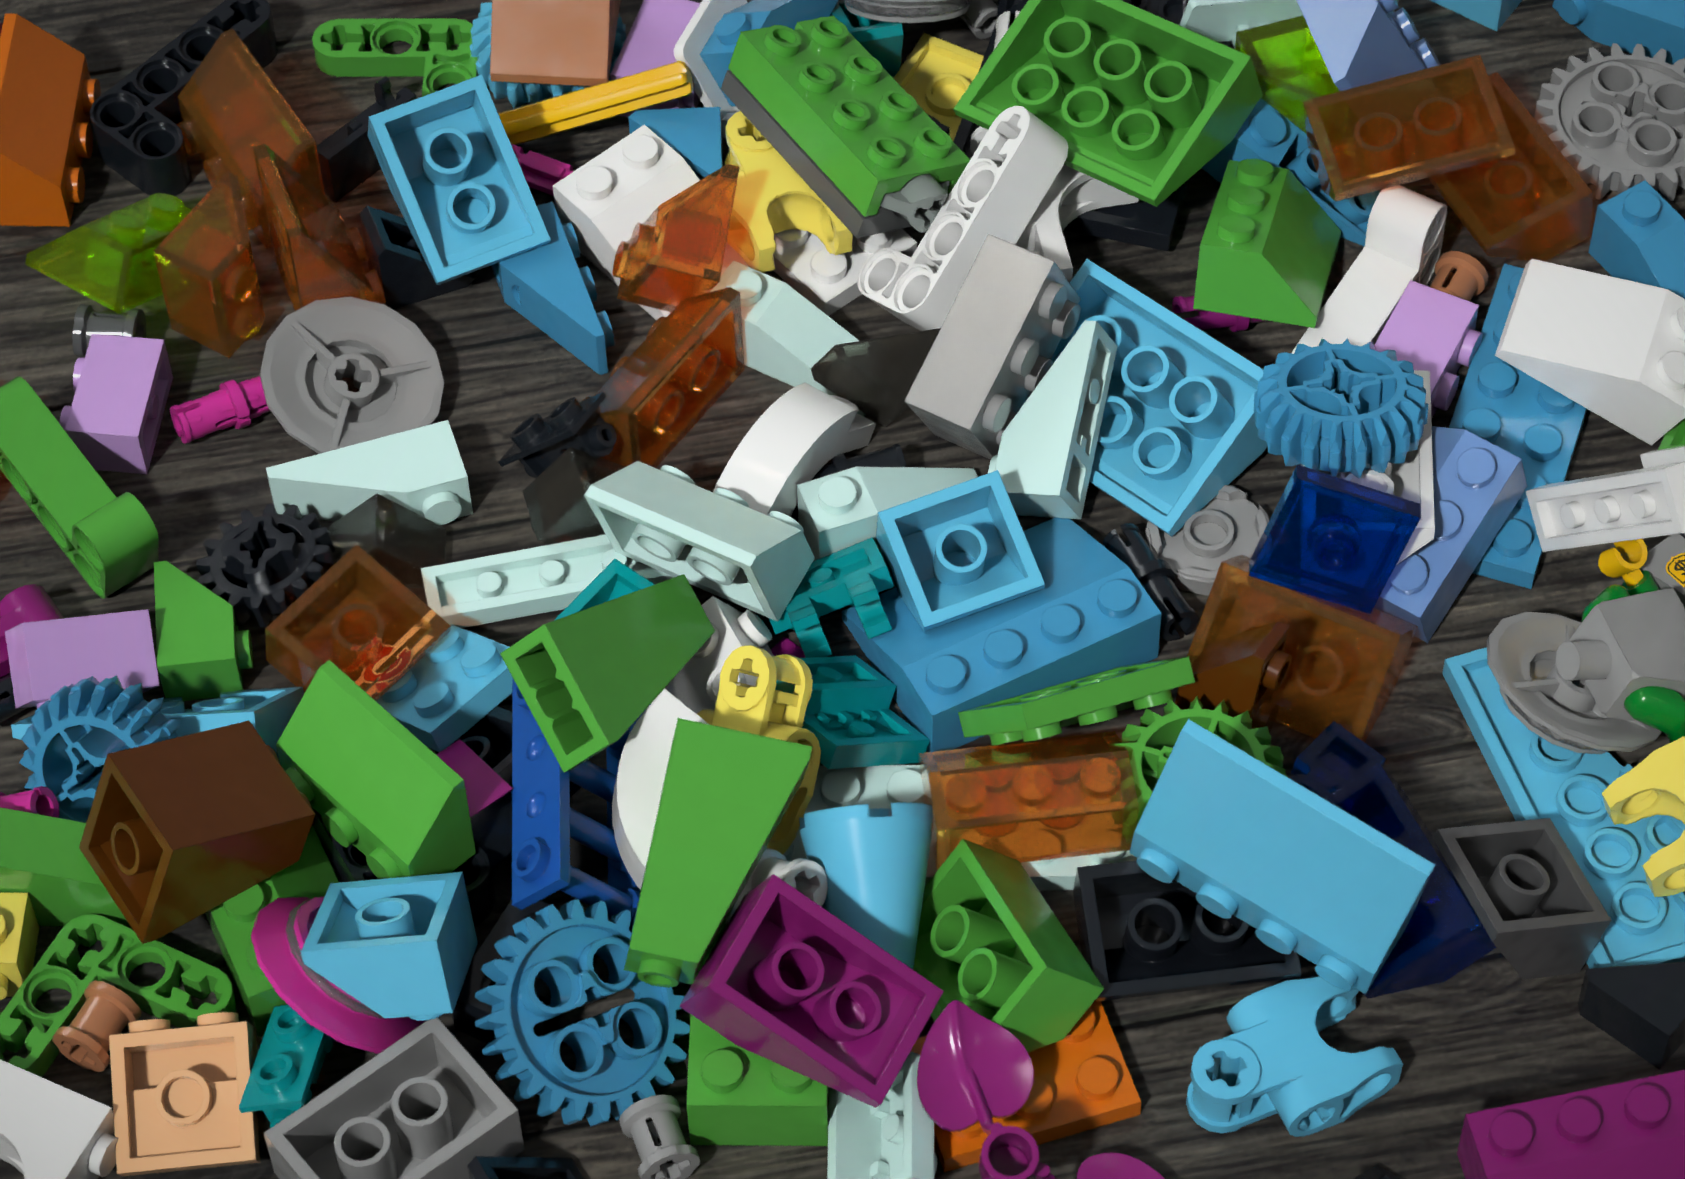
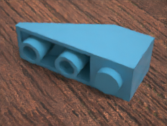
M1260 98L1232 142L1206 163L1202 169L1220 183L1229 160L1260 159L1269 162L1273 167L1289 169L1341 230V238L1365 246L1368 219L1380 191Z
M553 202L537 205L551 241L548 244L491 265L504 302L597 374L608 373L606 348L615 345L613 330L606 311L596 312L592 302L597 301V292L589 267L578 268L575 258L580 257V249L571 222L561 224Z

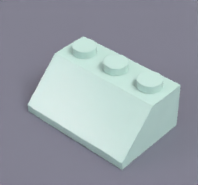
M636 461L591 484L584 495L615 552L673 577L685 574L689 584L777 622L815 559L803 533L804 528L790 516L778 511H771L769 515H765L753 510L737 494L724 488H716L714 493L695 485V482L687 474L669 465H663L659 470Z

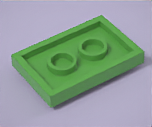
M1189 657L1124 665L960 711L958 715L964 738L989 735L992 746L1023 739V742H1030L1061 734V727L1076 723L1084 726L1118 717L1117 711L1132 707L1135 710L1168 703L1170 699L1173 701L1171 689L1194 683L1195 679Z

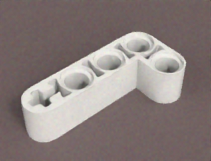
M1013 106L1004 110L990 126L912 257L887 247L875 251L864 262L859 272V291L904 323L936 338L987 235H993L1014 245L1017 243L1065 163L1068 155L1067 140L1023 106Z
M1394 182L1386 183L1372 207L1367 224L1364 248L1320 310L1316 327H1309L1298 344L1317 347L1321 339H1325L1330 344H1343L1347 338L1351 345L1363 346L1369 342L1375 344L1410 280L1426 286L1431 280L1435 264L1441 254L1447 206Z

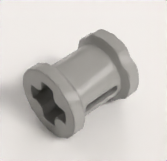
M655 1095L641 1099L630 1105L622 1112L619 1118L623 1134L633 1139L640 1157L641 1164L638 1167L640 1179H686L700 1165V1158L696 1148L686 1144L678 1123L681 1115L680 1106L677 1099L673 1096Z

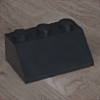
M1136 860L1077 867L1073 899L1082 956L1104 988L1097 997L1096 1002L1300 978L1302 973L1299 955L1294 951L1287 955L1271 949L1259 940L1255 934L1256 929L1234 915L1230 919H1225L1211 913L1197 901V893L1174 879L1171 883H1164L1151 877L1138 866Z

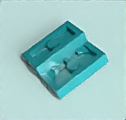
M856 655L800 658L810 668L813 679L812 695L806 708L802 728L813 732L817 737L821 749L820 763L827 769L922 763L930 739L889 709L897 687L894 683ZM777 680L775 690L793 694L795 684Z

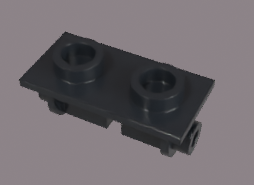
M601 392L581 402L572 397L560 404L548 417L542 418L538 413L530 416L511 433L510 439L514 444L498 463L503 467L519 460L530 477L540 481H548L573 470L578 463L582 466L607 456L614 448L617 434L614 427L606 423L596 411L607 397L606 394Z

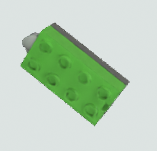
M835 16L819 17L817 19L797 22L794 30L783 25H773L771 27L740 32L728 66L730 70L726 72L721 90L856 238L907 227H913L918 232L926 233L970 161L952 141L951 137L917 104L916 100L882 67L881 63L848 31L847 27Z

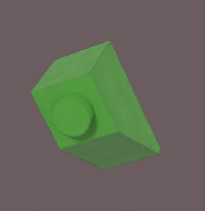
M168 561L154 562L157 669L165 699L182 697L183 701L217 698L220 697L221 692L244 690L243 669L254 668L253 646L250 630H238L233 605Z

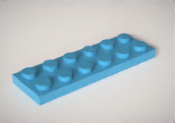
M1504 263L1481 333H1483L1482 342L1471 360L1449 428L1468 430L1521 458L1527 482L1525 491L1546 484L1564 482L1566 480L1588 409L1495 356L1524 268ZM1525 491L1472 574L1532 589L1543 552Z

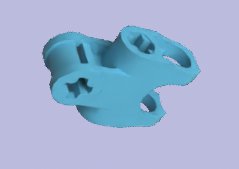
M1320 976L1286 980L1257 991L1236 1003L1226 1017L1233 1034L1210 1041L1199 1048L1192 1061L1190 1074L1192 1081L1188 1086L1186 1106L1189 1115L1196 1124L1210 1132L1223 1134L1237 1131L1243 1126L1278 1113L1290 1135L1303 1137L1346 1121L1357 1110L1384 1095L1399 1083L1403 1063L1394 1048L1381 1046L1363 1052L1347 1053L1327 1045L1319 1036L1318 1032L1345 1019L1350 1012L1356 1009L1355 1001L1359 990L1354 987L1351 990H1342L1331 985Z

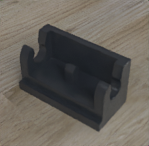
M387 76L380 79L374 85L376 98L374 104L313 149V143L308 134H305L295 143L298 163L295 164L296 172L335 203L381 169L368 138L369 116L417 99L416 94L407 87L398 91L395 99L391 92V82Z

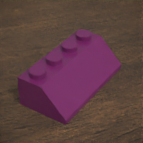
M1685 1070L1465 1114L1457 1151L1465 1179H1685Z

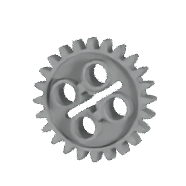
M1617 43L1612 44L1610 56L1606 57L1594 47L1589 48L1586 63L1575 56L1568 57L1566 71L1554 68L1550 83L1542 84L1539 101L1536 104L1533 123L1537 124L1534 139L1535 142L1544 143L1542 151L1543 160L1557 159L1555 169L1557 176L1574 172L1576 175L1573 188L1576 190L1585 187L1589 183L1596 185L1595 198L1599 200L1609 190L1617 191L1618 195L1646 180L1667 200L1673 201L1677 185L1685 190V58L1678 60L1673 65L1666 63L1667 55L1665 49H1660L1653 58L1645 57L1642 44L1635 46L1632 55H1624Z

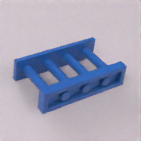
M513 679L512 906L523 910L560 890L590 906L599 901H604L607 907L608 921L619 912L626 909L631 911L629 931L632 932L641 890L628 873L615 841L612 824V801L622 750L630 732L641 715L617 742L606 748L607 770L586 760L574 769L564 773ZM569 781L607 801V826L570 808ZM570 838L608 857V884L570 865Z

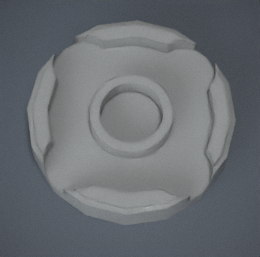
M1225 485L1218 491L1216 497L1203 509L1194 513L1172 537L1148 521L1145 531V542L1157 559L1165 560L1175 573L1174 584L1176 587L1183 591L1209 596L1232 593L1252 583L1267 565L1271 550L1272 531L1268 514L1260 504H1258L1257 508L1254 503L1247 500V493L1234 486Z

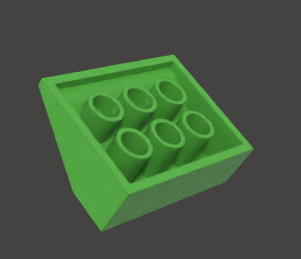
M1028 0L956 104L954 111L957 116L989 130L994 120L1004 110L1013 106H1023L1067 140L1068 155L1064 165L1157 207L1232 142L1263 94L1251 56L1122 0Z

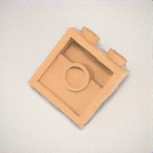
M218 1012L197 1016V1026L171 1029L170 1020L148 1019L129 1023V1033L109 1035L115 1137L118 1138L115 1144L118 1175L132 1176L260 1163L257 1111L241 1113L238 1109L258 1054L257 1034L254 1026L247 1021L239 1022L238 1013Z

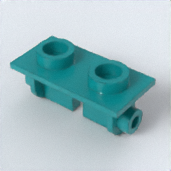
M289 1005L274 1006L238 1108L240 1112L263 1110L270 1122V1128H272L310 1102L313 1095L310 1086L317 1083L325 1056L332 1050L335 1039L308 1024Z

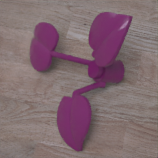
M959 1000L950 1002L928 1032L921 1051L917 1070V1089L923 1109L934 1123L949 1132L963 1131L978 1121L980 1122L982 1130L988 1135L983 1143L979 1159V1173L982 1179H1057L1050 1172V1167L1047 1164L1038 1162V1145L1030 1133L1016 1126L1003 1127L998 1122L994 1123L992 1119L1006 1118L1016 1114L1029 1097L1034 1082V1069L1026 1048L1007 1029L979 1015ZM1116 1152L1101 1153L1088 1157L1080 1165L1076 1179H1165L1141 1160Z

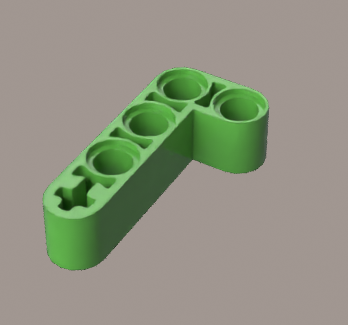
M17 376L0 387V470L87 584L100 598L105 599L154 568V562H158V532L150 515L140 501L130 492H125L119 497L113 494L27 381Z

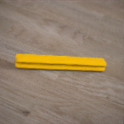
M677 61L498 114L510 143L518 145L689 96L693 92V78L685 62Z

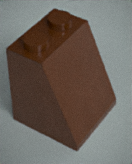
M245 721L108 753L79 849L141 943L144 944L157 940L298 862L315 813L306 795L296 788L280 765L272 747L265 744L250 721Z

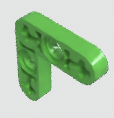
M334 19L321 24L312 36L316 65L322 72L330 76L424 77L422 97L436 92L446 84H458L477 76L476 61L478 57H472L470 45L472 44L471 28L473 24L463 19ZM394 41H405L412 45L408 51L402 54H388L382 50L387 44ZM365 44H371L372 51H366ZM422 44H428L429 51H423ZM338 45H343L342 50L335 51ZM451 45H458V50H450Z
M96 914L80 915L70 920L60 930L1 1013L0 1060L5 1061L3 1052L6 1050L17 1052L25 1043L29 1055L26 1058L14 1056L8 1063L42 1077L60 1053L58 1047L52 1041L53 1035L59 1027H68L86 1002L84 996L85 989L94 980L103 981L115 986L131 997L140 1010L159 1019L170 1020V1024L178 1028L197 1026V1016L218 1012L236 1013V998L228 976L214 966L157 940L142 944L134 930L104 916ZM97 940L101 941L103 947L101 952L89 950L82 959L80 958L77 949L80 945L91 947ZM154 962L165 968L163 977L151 986L140 987L129 982L128 978L131 972L143 963ZM77 968L79 969L82 980H80L74 974ZM180 979H182L185 991L178 989ZM60 988L72 994L69 1004L56 1013H44L35 1008L38 997L50 989ZM210 992L215 993L217 1000L215 1005L204 1002L198 1010L193 1008L190 995L198 999H205ZM24 1022H27L32 1027L29 1034Z

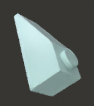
M733 260L702 301L705 348L793 387L807 383L828 395L845 398L858 407L857 414L863 417L894 375V367L787 283Z
M1085 320L1003 431L998 455L993 456L990 461L988 473L996 470L999 471L1016 515L1067 519L1082 518L1118 347L1097 321Z
M448 420L266 468L273 504L279 515H283L285 510L291 505H297L302 518L310 513H314L317 515L318 520L415 530L430 525H444L454 521L456 518L473 514L468 476Z
M856 466L797 484L798 523L804 528L803 533L815 557L813 561L872 537L883 557L876 539L878 512L977 478L978 476L974 468Z

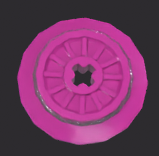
M308 897L277 898L262 908L256 915L251 934L258 965L278 996L308 1024L342 1044L379 1054L426 1022L413 1020L409 1017L385 1019L303 964L301 950L324 897H314L312 899Z

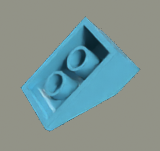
M482 75L369 116L368 138L390 191L437 286L550 243V236Z

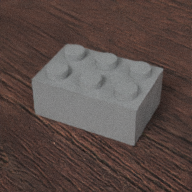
M987 235L904 400L934 435L990 460L993 456L998 455L1003 431L1053 365L1051 358L1061 338L1067 339L1074 331L1079 320L1081 311L1079 302L1081 299L1055 261L993 235Z
M438 1017L427 1020L264 1132L273 1170L279 1179H470L467 1165L475 1156L515 1157L525 1150L518 1109Z

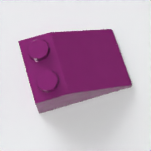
M773 874L744 895L679 1007L735 1045L876 1108L882 1104L944 991Z

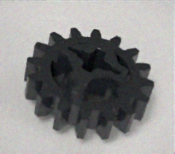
M267 504L263 515L255 518L246 509L241 512V524L233 526L230 523L223 522L219 525L223 534L221 540L206 539L203 543L208 556L196 561V566L201 575L197 580L210 591L233 605L237 626H242L251 616H255L260 628L267 627L271 615L278 613L286 622L293 620L292 608L300 604L305 608L311 609L315 606L311 593L314 590L328 591L331 585L326 574L337 571L338 566L333 556V552L336 550L326 527H321L317 515L314 513H310L302 518L297 505H291L285 510L283 515H279L274 504Z

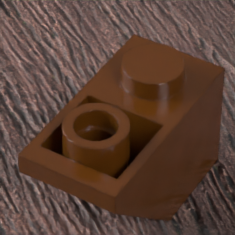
M1276 621L1207 645L1191 665L1195 682L1178 688L1175 704L1181 710L1189 709L1191 702L1198 696L1203 709L1214 710L1224 699L1229 716L1235 717L1248 710L1252 719L1251 729L1268 726L1270 733L1279 710V705L1271 702L1274 691L1281 687L1292 660V655L1284 652L1290 625Z

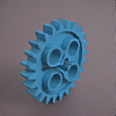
M579 899L562 905L560 912L553 904L535 912V920L527 917L512 925L516 937L508 935L494 944L497 952L504 960L494 959L484 964L481 968L487 977L496 982L495 985L475 992L476 999L492 1006V1013L476 1020L475 1026L481 1029L494 1030L496 1037L495 1040L482 1049L483 1055H503L506 1062L499 1068L495 1075L496 1079L499 1081L516 1075L521 1080L514 1096L517 1102L532 1097L535 1094L540 1095L537 1115L541 1117L556 1112L561 1106V1116L565 1125L581 1121L584 1114L590 1126H596L609 1121L610 1113L616 1120H619L622 1112L630 1105L641 1099L655 1096L653 1087L659 1089L673 1083L675 1079L665 1064L673 1065L686 1059L687 1054L673 1043V1039L690 1033V1025L676 1019V1011L682 1009L679 1006L685 996L674 995L672 987H658L647 984L637 977L638 973L624 970L632 933L629 931L631 911L627 909L613 915L608 921L607 907L604 901H599L587 907L585 913ZM594 955L604 960L609 972L608 983L599 979L593 967ZM535 977L543 980L549 987L551 993L550 1006L543 1004L535 994ZM625 989H631L634 992L635 997L629 1003L617 1006L541 1037L534 1033L533 1029L537 1023L557 1017L577 1007L585 1006ZM620 1019L628 1023L633 1031L634 1042L632 1048L626 1045L619 1035L618 1025ZM561 1042L568 1044L575 1053L576 1066L574 1071L567 1068L561 1060L559 1052Z

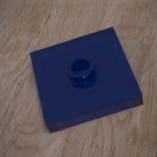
M1297 464L1249 561L1248 576L1371 614L1421 518V504Z

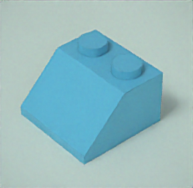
M998 470L878 512L877 542L898 594L923 631L1045 588V582Z
M463 872L330 883L301 950L303 964L385 1019L409 1017L417 1021L435 1019L443 1014L453 1013L478 944Z

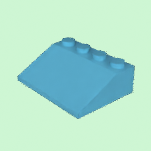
M1086 259L1070 281L1071 286L1081 299L1079 302L1081 311L1078 323L1067 339L1061 338L1051 360L1053 363L1085 320L1097 321L1118 346L1089 483L1172 537L1194 513L1203 509L1218 495V491L1222 487L1229 485L1266 449L1267 442L1258 438V428L1255 425L1254 393L1258 389V381L1263 377L1264 370Z
M1189 719L1177 738L1138 822L1129 852L1138 858L1136 860L1138 866L1151 877L1164 883H1171L1174 879L1197 893V901L1211 913L1225 919H1230L1234 915L1256 929L1255 934L1259 940L1271 949L1287 955L1294 951L1316 964L1315 971L1331 985L1342 990H1351L1354 987L1364 994L1368 992L1407 928L1435 867V864Z

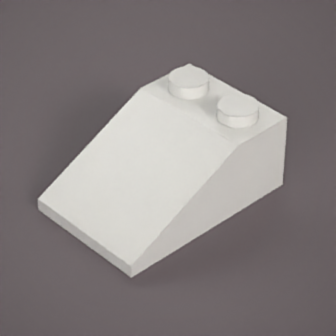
M644 124L554 184V204L561 224L572 223L580 253L674 335L703 315L702 301L733 260L743 265H748L728 244L715 217L710 192L706 187L691 199L678 206L668 218L661 221L668 213L665 212L667 210L665 209L652 222L643 226L651 216L680 199L692 185L698 182L683 201L696 193L697 190H694L703 184L685 159Z
M1531 259L1525 265L1495 353L1496 357L1651 446L1685 418L1684 298L1665 288Z

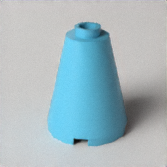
M906 802L891 803V809H869V804L851 805L813 811L804 814V818L799 817V833L807 858L821 865L827 875L828 890L822 905L823 908L913 969L934 824L932 805Z

